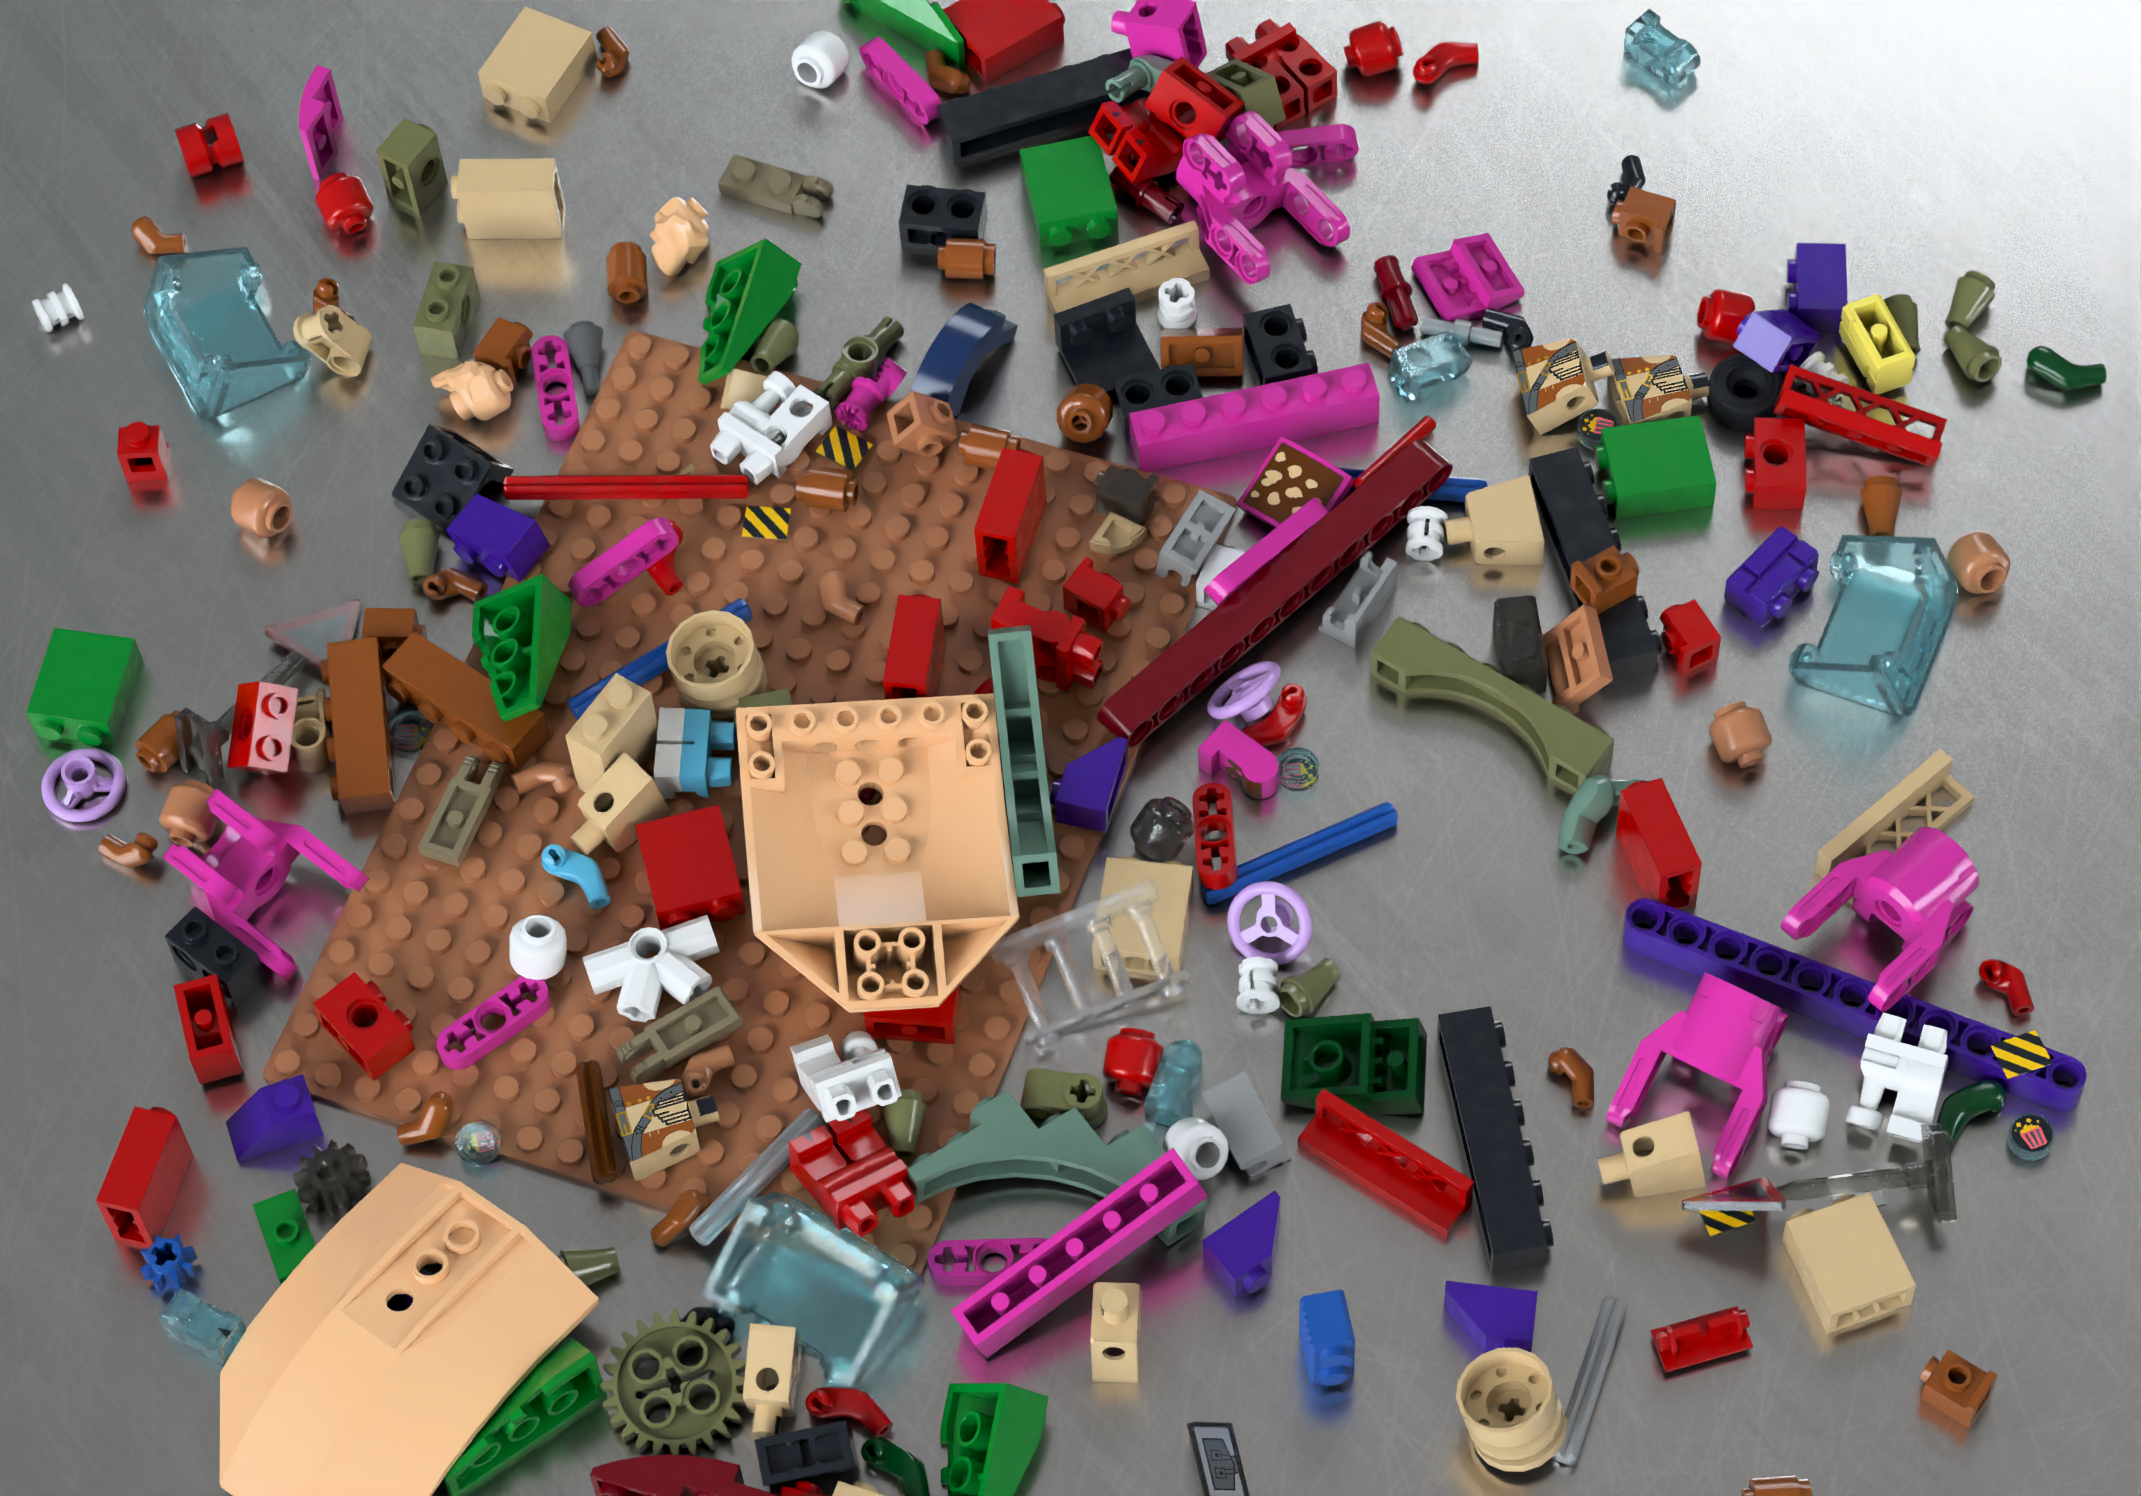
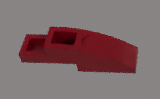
M653 1455L617 1460L593 1467L590 1474L595 1494H598V1496H777V1494L744 1485L741 1468L738 1464L689 1455Z

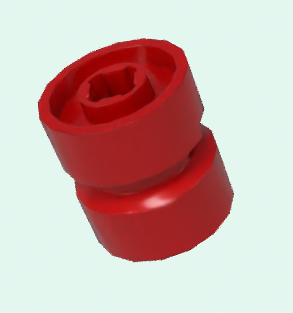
M228 113L208 118L203 127H200L197 123H192L175 129L191 178L212 172L215 164L225 168L244 162Z

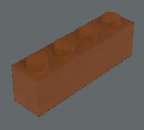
M413 632L381 666L387 684L386 690L394 699L401 703L408 701L413 704L430 722L434 724L441 722L449 727L461 742L465 744L472 742L482 748L486 756L493 762L505 763L514 770L519 771L550 736L545 714L538 709L504 722L499 716L489 687L491 680L416 632Z
M377 637L326 643L327 659H321L320 666L323 683L330 686V697L324 698L323 703L326 722L333 723L334 736L327 737L328 757L330 762L336 761L337 775L330 776L333 801H340L345 815L392 809L396 799L386 683L381 667L384 664L380 644Z

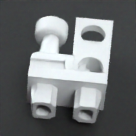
M773 371L764 380L763 387L765 392L754 402L738 401L733 404L734 407L729 413L724 412L718 419L720 432L710 444L712 456L725 465H729L739 453L746 458L740 464L741 473L747 475L748 479L756 485L770 474L780 478L786 472V466L796 460L806 444L817 433L823 435L833 425L828 401L801 384L796 388L785 375L778 371ZM776 404H781V406L772 415H770V412L773 410Z
M1883 1013L1875 1028L1874 1035L1868 1033L1861 1059L1864 1080L1859 1106L1852 1105L1849 1107L1845 1122L1880 1132L1884 1116L1882 1113L1877 1112V1108L1885 1088L1894 1090L1898 1094L1886 1130L1887 1134L1928 1146L1949 1061L1948 1055H1945L1948 1032L1947 1030L1924 1024L1918 1047L1905 1044L1901 1040L1907 1020Z
M864 1031L852 1032L843 1039L840 1046L841 1055L845 1060L841 1062L836 1054L833 1042L828 1034L790 1047L801 1086L817 1109L821 1111L826 1123L835 1119L839 1122L854 1117L856 1112L878 1104L885 1106L897 1102L898 1097L902 1096L890 1054L884 1048L877 1049V1045L871 1035Z

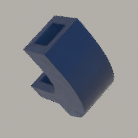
M971 302L964 305L947 321L931 344L918 370L911 392L916 391L950 404L953 417L958 415L967 388L977 367L991 350L1014 340L1018 325L1006 320V316L1000 311L984 309Z

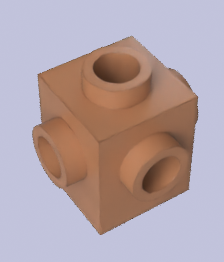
M912 391L887 412L894 446L931 459L958 437L950 404L925 394Z

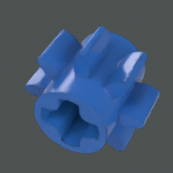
M179 1234L173 1239H162L158 1235L156 1236V1241L149 1249L141 1250L144 1260L148 1263L140 1268L145 1280L154 1278L153 1283L158 1292H161L165 1287L176 1288L178 1291H181L182 1284L187 1281L188 1277H196L197 1275L193 1265L190 1264V1262L198 1258L193 1246L184 1248V1242Z

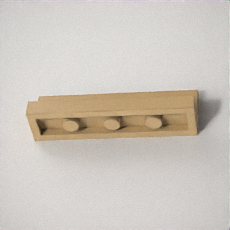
M1195 220L1043 269L1045 298L1053 315L1128 287L1135 298V303L1158 296L1162 283L1172 278L1185 279L1190 282V285L1210 279V269L1199 248V228ZM1185 238L1188 240V242L1171 247L1176 241ZM1148 251L1143 257L1133 259L1137 254ZM1111 263L1106 269L1096 271L1100 266ZM1072 275L1068 281L1056 285V280Z
M1942 749L1935 752L1818 851L1815 873L1823 879L1841 862L1858 858L1863 852L1864 855L1871 854L1870 847L1877 841L1895 842V849L1898 848L1901 842H1904L1914 833L1901 832V820L1906 816L1925 817L1926 827L1935 828L1940 831L1971 806L1975 796L1950 776L1953 759ZM1943 787L1957 801L1950 807L1931 806V795ZM1925 801V806H1919ZM1895 826V832L1890 831ZM1852 896L1848 902L1853 905L1856 898Z

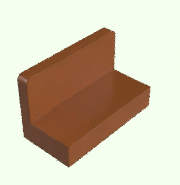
M1243 328L1162 329L1161 369L1170 365L1180 366L1193 363L1197 377L1243 376Z

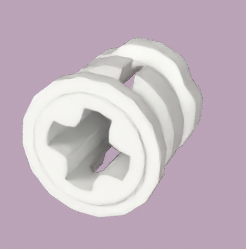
M1172 278L1160 286L1157 318L1159 324L1164 329L1191 328L1197 320V309L1194 299L1195 290L1189 281L1182 278Z
M67 283L62 285L61 292L56 294L52 291L47 293V298L42 301L39 299L31 301L47 333L53 331V326L59 323L61 326L69 324L68 319L74 316L79 320L84 319L82 309Z
M1821 351L1809 356L1799 367L1848 385L1850 382L1845 374H1837L1838 368L1832 363H1824L1825 355ZM1794 378L1793 382L1796 385L1806 384V390L1811 395L1816 396L1810 383ZM1821 387L1824 394L1830 392V390ZM1842 394L1827 399L1828 403L1833 404Z
M1420 506L1409 510L1407 522L1410 525L1407 529L1408 541L1405 548L1407 555L1420 561H1433L1442 556L1443 545L1441 543H1443L1445 537L1443 523L1444 520L1448 519V515L1444 511L1430 506Z
M1250 957L1244 959L1239 964V974L1241 977L1238 981V990L1241 994L1236 999V1005L1240 1010L1250 1014H1267L1279 1008L1280 998L1276 994L1278 980L1275 977L1278 973L1277 962L1269 958Z

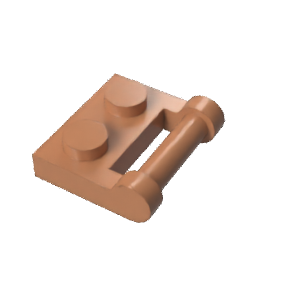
M1582 605L1539 638L1540 652L1546 656L1555 694L1552 704H1561L1574 715L1579 711V705L1613 680L1596 608Z

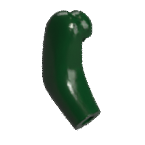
M2037 346L2031 349L2026 361L2028 368L2032 372L2039 374L2057 388L2065 391L2103 384L2107 378L2104 364H2073L2046 346Z
M1987 1079L1966 1086L1949 1095L1941 1106L1932 1136L1933 1139L1940 1144L1953 1146L1970 1119L1988 1110L1996 1112L2002 1109L2006 1102L2003 1086L1995 1080Z
M884 1437L870 1438L863 1443L861 1448L863 1459L870 1466L894 1476L904 1496H930L925 1465L920 1458Z

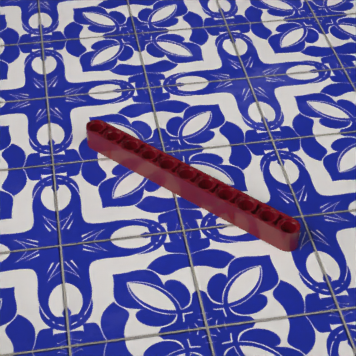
M1417 439L1409 444L1113 694L1100 708L1097 714L1098 722L1116 738H1126L1128 748H1133L1140 744L1407 516L1409 510L1418 507L1435 493L1449 478L1453 465L1423 439Z

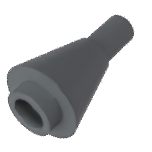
M579 321L572 324L570 329L565 331L563 337L579 372H581L584 395L594 396L600 391L597 370L599 368L603 329L600 326L594 325L593 322Z

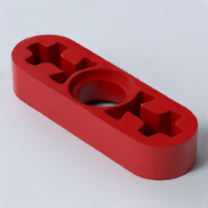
M1207 783L1197 788L1192 797L1196 865L1200 883L1208 889L1221 890L1231 886L1236 881L1238 875L1233 804L1230 790L1225 785ZM1216 802L1217 814H1209V803ZM1211 831L1226 833L1218 841L1204 839V836ZM1220 857V870H1213L1212 858Z

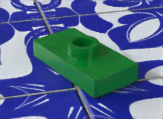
M295 1189L252 1204L280 1284L287 1279L306 1255L316 1246Z

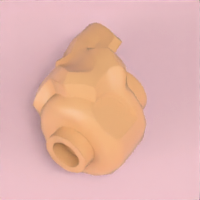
M672 197L654 216L655 229L649 234L656 242L652 246V254L659 269L668 276L681 272L686 262L692 265L696 263L701 252L708 245L709 239L707 234L709 227L704 220L708 213L692 197L687 202L679 197Z
M471 360L465 361L455 368L444 370L430 378L433 387L443 388L451 392L450 399L458 415L465 421L474 417L481 421H487L508 410L510 407V392L513 390V384L503 369L497 371L489 364Z

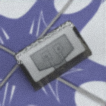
M1188 1423L1187 1437L1201 1496H1250L1232 1423Z

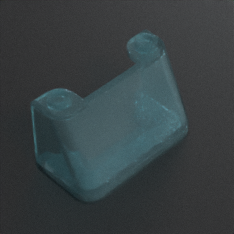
M247 247L159 256L145 298L144 315L148 328L194 412L201 419L219 417L303 379L310 368L311 360L308 350L303 348L297 340L286 341L281 346L259 307L255 295L258 286L262 283V271Z
M1842 535L1836 552L1830 558V572L1836 578L1841 588L1818 646L1816 647L1811 643H1801L1798 645L1796 650L1790 655L1788 669L1799 685L1889 715L1910 716L1917 707L1958 601L1956 578L1935 538Z
M774 1192L748 1199L701 1294L713 1301L712 1307L725 1316L735 1318L737 1314L754 1313L771 1325L796 1327L803 1344L822 1356L820 1366L825 1371L824 1377L839 1387L851 1388L861 1383L918 1298L925 1280L913 1269L848 1229L838 1230L830 1218L788 1194Z

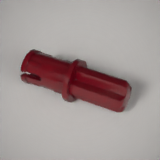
M1118 166L1114 168L1110 175V181L1135 198V204L1139 208L1146 207L1168 224H1172L1181 215L1184 203L1159 187L1157 180L1150 179L1149 181L1144 180L1132 184Z
M1393 255L1383 256L1376 260L1375 266H1373L1382 288L1380 297L1383 303L1388 305L1395 326L1402 331H1408L1410 327L1416 326L1418 323V317L1410 297L1412 288L1404 280L1397 257Z

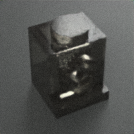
M1110 464L1106 471L1101 470L1098 473L1092 487V492L1096 497V512L1107 516L1111 511L1143 526L1160 500L1159 476L1151 473L1149 478L1146 479L1132 469H1122Z

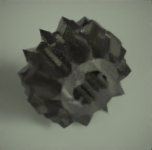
M331 1139L327 1149L321 1151L320 1147L313 1144V1157H300L298 1163L301 1170L294 1173V1182L299 1187L297 1195L302 1203L309 1204L311 1211L316 1216L326 1209L328 1215L334 1219L339 1208L344 1207L349 1212L353 1208V1200L361 1201L367 1195L364 1188L370 1186L372 1182L370 1172L367 1171L368 1163L364 1155L356 1154L354 1146L350 1145V1143L339 1149L337 1143ZM337 1177L335 1180L329 1181L330 1178Z

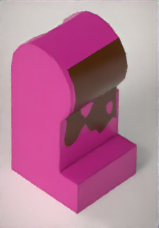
M1224 720L1198 747V767L1211 777L1220 769L1235 781L1241 783L1243 791L1254 799L1269 798L1278 789L1279 764L1277 758L1227 720Z

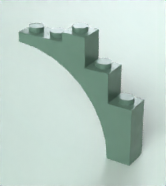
M1031 626L988 629L1016 895L1018 898L1061 893Z
M1007 1090L995 1098L991 1096L984 1098L973 1108L970 1113L969 1132H959L947 1142L946 1146L932 1154L925 1153L917 1157L908 1168V1184L914 1194V1202L916 1204L950 1188L980 1180L1011 1177L1052 1180L1086 1189L1105 1198L1165 1154L1166 1151L1143 1124L1130 1132L1124 1130L1118 1133L1106 1146L1075 1107L1062 1115L1057 1113L1050 1116L1038 1129ZM1204 1199L1156 1235L1168 1247L1204 1225L1207 1201Z

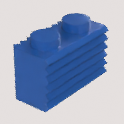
M1343 1290L1303 1296L1299 1301V1339L1301 1340V1348H1303L1307 1373H1309V1381L1313 1384L1337 1385L1354 1375L1355 1337Z

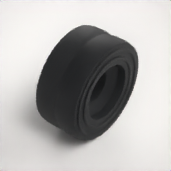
M1743 353L1723 359L1716 365L1709 379L1707 402L1711 414L1725 427L1737 431H1753L1755 417L1775 418L1777 414L1773 413L1783 384L1780 372L1771 373ZM1740 386H1749L1757 394L1750 399H1743L1738 397L1734 390Z

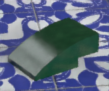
M1371 1013L1285 1020L1281 1084L1282 1102L1316 1109V1097L1324 1088L1364 1114L1424 1113L1427 1033L1419 1018L1375 1021Z

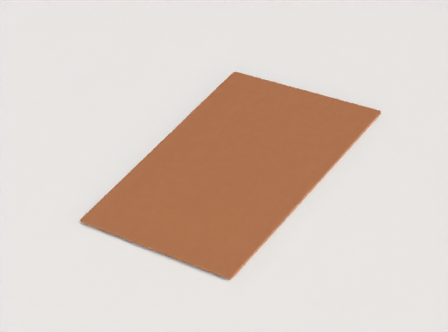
M637 330L628 332L557 475H675L691 463L695 467L694 475L742 474L740 464L746 458L739 453L729 465H725L712 456L710 444L720 432L718 419L724 412L729 413L731 410L721 408L727 375L703 385L698 381L701 348ZM740 359L734 366V369L759 374L752 368L749 361ZM778 369L772 370V372L778 371L785 375L796 388L801 384L813 393L823 383ZM852 390L837 403L836 407L839 403L846 401ZM884 400L881 405H876L869 416L870 423L864 431L853 430V426L848 428V423L843 425V420H838L839 416L835 414L836 407L832 410L830 409L833 425L823 435L817 433L802 449L796 460L786 466L787 470L780 478L770 474L758 485L749 480V495L745 499L544 500L535 520L550 543V547L521 582L543 573L572 601L570 635L542 705L538 708V710L545 714L550 736L519 771L514 770L505 763L503 764V779L499 784L497 792L494 794V798L461 866L457 867L421 856L418 849L419 843L452 776L456 777L466 756L471 754L480 758L479 770L473 783L479 785L493 761L486 756L482 748L474 743L465 744L461 742L446 725L441 722L433 725L361 871L370 879L359 892L352 889L263 1070L264 1080L268 1084H274L303 1074L312 1098L397 1125L418 1121L423 1107L431 1095L440 1091L446 1092L453 1099V1113L444 1134L439 1137L441 1139L463 1145V1135L467 1127L475 1122H486L492 1125L500 1136V1149L495 1156L668 1211L671 1210L681 1194L688 1190H698L700 1193L706 1194L712 1204L805 1109H813L823 1119L821 1111L817 1109L801 1086L790 1047L828 1034L833 1042L836 1054L841 1062L845 1060L840 1052L843 1039L855 1031L866 1032L865 1012L849 1013L754 935L737 733L735 750H713V757L732 758V786L710 787L709 798L701 797L696 792H676L675 799L664 800L671 811L666 817L720 805L746 913L736 915L733 919L725 922L711 921L710 924L720 952L693 962L712 977L713 982L707 991L720 986L742 1017L743 1026L669 1069L665 1067L659 1076L645 1083L671 1079L680 1080L687 1062L692 1056L726 1044L730 1046L735 1065L714 1072L708 1089L703 1095L690 1097L685 1094L687 1102L713 1094L718 1110L719 1121L695 1127L700 1151L639 1181L634 1180L608 1089L635 1085L636 1083L630 1076L632 1068L655 1054L656 1051L651 1047L644 1056L626 1064H622L616 1055V1051L625 1042L644 1032L643 1028L683 1006V1004L663 990L656 1018L647 1020V1022L633 1021L617 1011L622 986L595 995L582 958L629 942L631 936L642 928L652 927L660 930L639 841L637 839L623 851L616 852L603 840L594 850L585 855L569 837L587 821L577 805L585 792L578 789L576 784L574 788L558 793L555 791L551 781L520 795L511 775L543 761L567 763L573 769L565 735L578 720L569 710L568 699L669 640L678 625L692 615L709 610L718 611L738 598H743L752 610L753 618L745 624L753 634L757 650L765 665L768 679L765 692L789 688L792 705L885 700L883 677L898 595L912 596L915 594H924L931 598L941 599L946 646L937 697L973 695L985 680L992 678L987 630L991 629V617L1008 586L1010 585L1024 591L1026 604L1043 611H1060L1071 620L1074 614L1064 609L1062 586L1085 557L1093 560L1094 570L1114 576L1123 585L1124 596L1131 600V604L1123 619L1120 621L1115 620L1106 632L1085 621V632L1103 639V649L1098 660L1103 661V671L1093 689L1073 682L1067 692L1057 688L1056 682H1048L1036 677L1050 797L1053 782L1055 779L1062 780L1066 764L1116 739L1097 720V714L1103 704L1186 634L1197 607L1196 582L1203 565L1197 574L1194 575L1188 586H1181L1180 580L1182 577L1174 570H1171L1164 579L1155 574L1162 547L1199 490L1237 509L1236 498L1229 494L1021 437L1020 449L1043 456L1047 503L1019 584L981 576L978 573L974 527L995 470L964 464V456L958 455L961 433L963 430L969 431L972 423L954 419L958 437L930 459L894 446L887 412L897 402ZM777 403L773 410L770 412V415H772L781 406V404ZM835 426L873 444L853 471L815 452ZM811 466H820L852 471L854 480H859L857 503L855 505L850 504L849 509L843 512L807 507L805 502L797 501L796 483L801 468L810 469ZM746 506L791 508L787 539L741 537ZM1110 511L1147 528L1146 538L1139 545L1128 551L1117 554H1104L1090 550V540ZM662 517L672 520L679 525L683 531V540L681 544L678 542L674 555V566L683 582V587L680 591L672 596L665 595L648 571L645 570L594 606L582 607L577 603L568 586L570 579L575 573L652 519ZM1232 519L1230 520L1229 524L1223 531L1222 535L1220 536L1216 544L1222 545ZM833 569L843 571L848 581L844 582L846 585V597L866 607L865 615L858 625H854L824 609L819 590V580L826 571ZM507 576L500 591L521 582ZM474 643L465 664L490 679L488 672L483 668L480 661L482 658L480 648ZM670 669L641 685L642 688L650 691L652 694L657 722L660 707L688 709L682 700ZM1140 744L1133 748H1128V763L1117 800ZM655 756L644 768V771L652 779L654 774ZM874 789L875 795L866 805L872 806L880 803L883 799L881 793ZM1050 804L1061 893L1017 898L1020 919L959 984L961 999L955 1044L873 1038L877 1049L884 1048L890 1054L900 1089H911L921 1092L922 1102L927 1105L916 1145V1156L898 1158L904 1162L907 1168L920 1155L925 1153L932 1154L946 1146L947 1142L957 1133L962 1131L969 1132L970 1113L973 1108L984 1098L990 1096L995 1098L997 1096L1104 832L1057 823L1055 805ZM1006 808L1007 826H1008V834H1009L1008 816H1007V808ZM869 825L863 829L861 836L864 842L876 846L885 841L887 834L882 827ZM551 844H558L565 849L583 854L595 860L603 874L611 902L601 909H592L584 891L578 884L545 871L541 862L544 848ZM533 915H543L558 921L565 929L567 953L563 969L557 975L543 979L547 984L551 998L549 1010L542 1017L468 1068L454 1070L445 1066L440 1059L436 1045L440 1032L521 977L511 966L509 957V937L513 926L518 921ZM649 952L643 958H652L659 952ZM353 972L365 983H368L370 980L373 981L385 995L387 1000L385 1002L386 1006L392 1012L396 1009L402 1011L414 1028L410 1035L415 1050L375 1081L364 1072L320 1025L313 1006L314 1002ZM529 992L522 995L523 1000L528 999L531 1003L538 1000L537 995L532 996ZM508 1003L507 1005L510 1007L512 1015L515 1017L516 1015H518L517 1010H513L511 1003ZM501 1014L488 1015L483 1020L482 1027L489 1031L498 1030L505 1024L506 1018ZM366 1021L362 1023L359 1027L371 1026L375 1023V1021ZM475 1028L470 1029L471 1035H475L476 1040L480 1041ZM456 1041L450 1044L451 1050L456 1049L459 1053L466 1049L464 1044L460 1045ZM590 1060L597 1061L601 1069L617 1173L615 1181L601 1185L593 1181L576 1074L577 1064ZM878 1104L866 1108L872 1117V1126L885 1144L889 1146L882 1106ZM824 1120V1125L826 1129L829 1131L828 1122L826 1123ZM486 1133V1134H478V1135H479V1137H482V1136L485 1137V1136H493L494 1133ZM495 1138L482 1139L480 1143L494 1141ZM496 1143L481 1146V1149L495 1146ZM789 1163L725 1229L908 1287H915L923 1277L928 1264V1254L931 1248L936 1245L959 1186L942 1191L917 1204L914 1202V1210L900 1218L894 1217L887 1207L877 1211L879 1225L874 1231L859 1237L848 1226L841 1230L836 1228L832 1222V1217L820 1207L790 1171Z

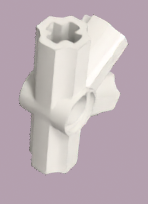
M707 915L661 931L652 927L642 928L631 936L629 942L582 958L595 995L622 986L617 1004L618 1013L633 1021L647 1022V1020L656 1018L663 990L683 1005L706 993L713 982L712 977L693 961L719 953L720 950ZM649 952H659L652 958H643Z

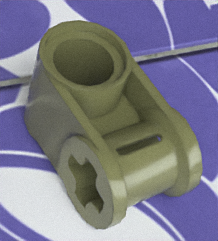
M1033 1068L1026 1072L1020 1106L1035 1125L1041 1126L1050 1116L1057 1113L1062 1115L1074 1107L1080 1114L1081 1112L1085 1113L1086 1118L1084 1119L1092 1128L1099 1126L1105 1120L1108 1113L1107 1103L1103 1097L1102 1084L1094 1075L1059 1072L1046 1068ZM1085 1084L1089 1086L1090 1090H1086Z

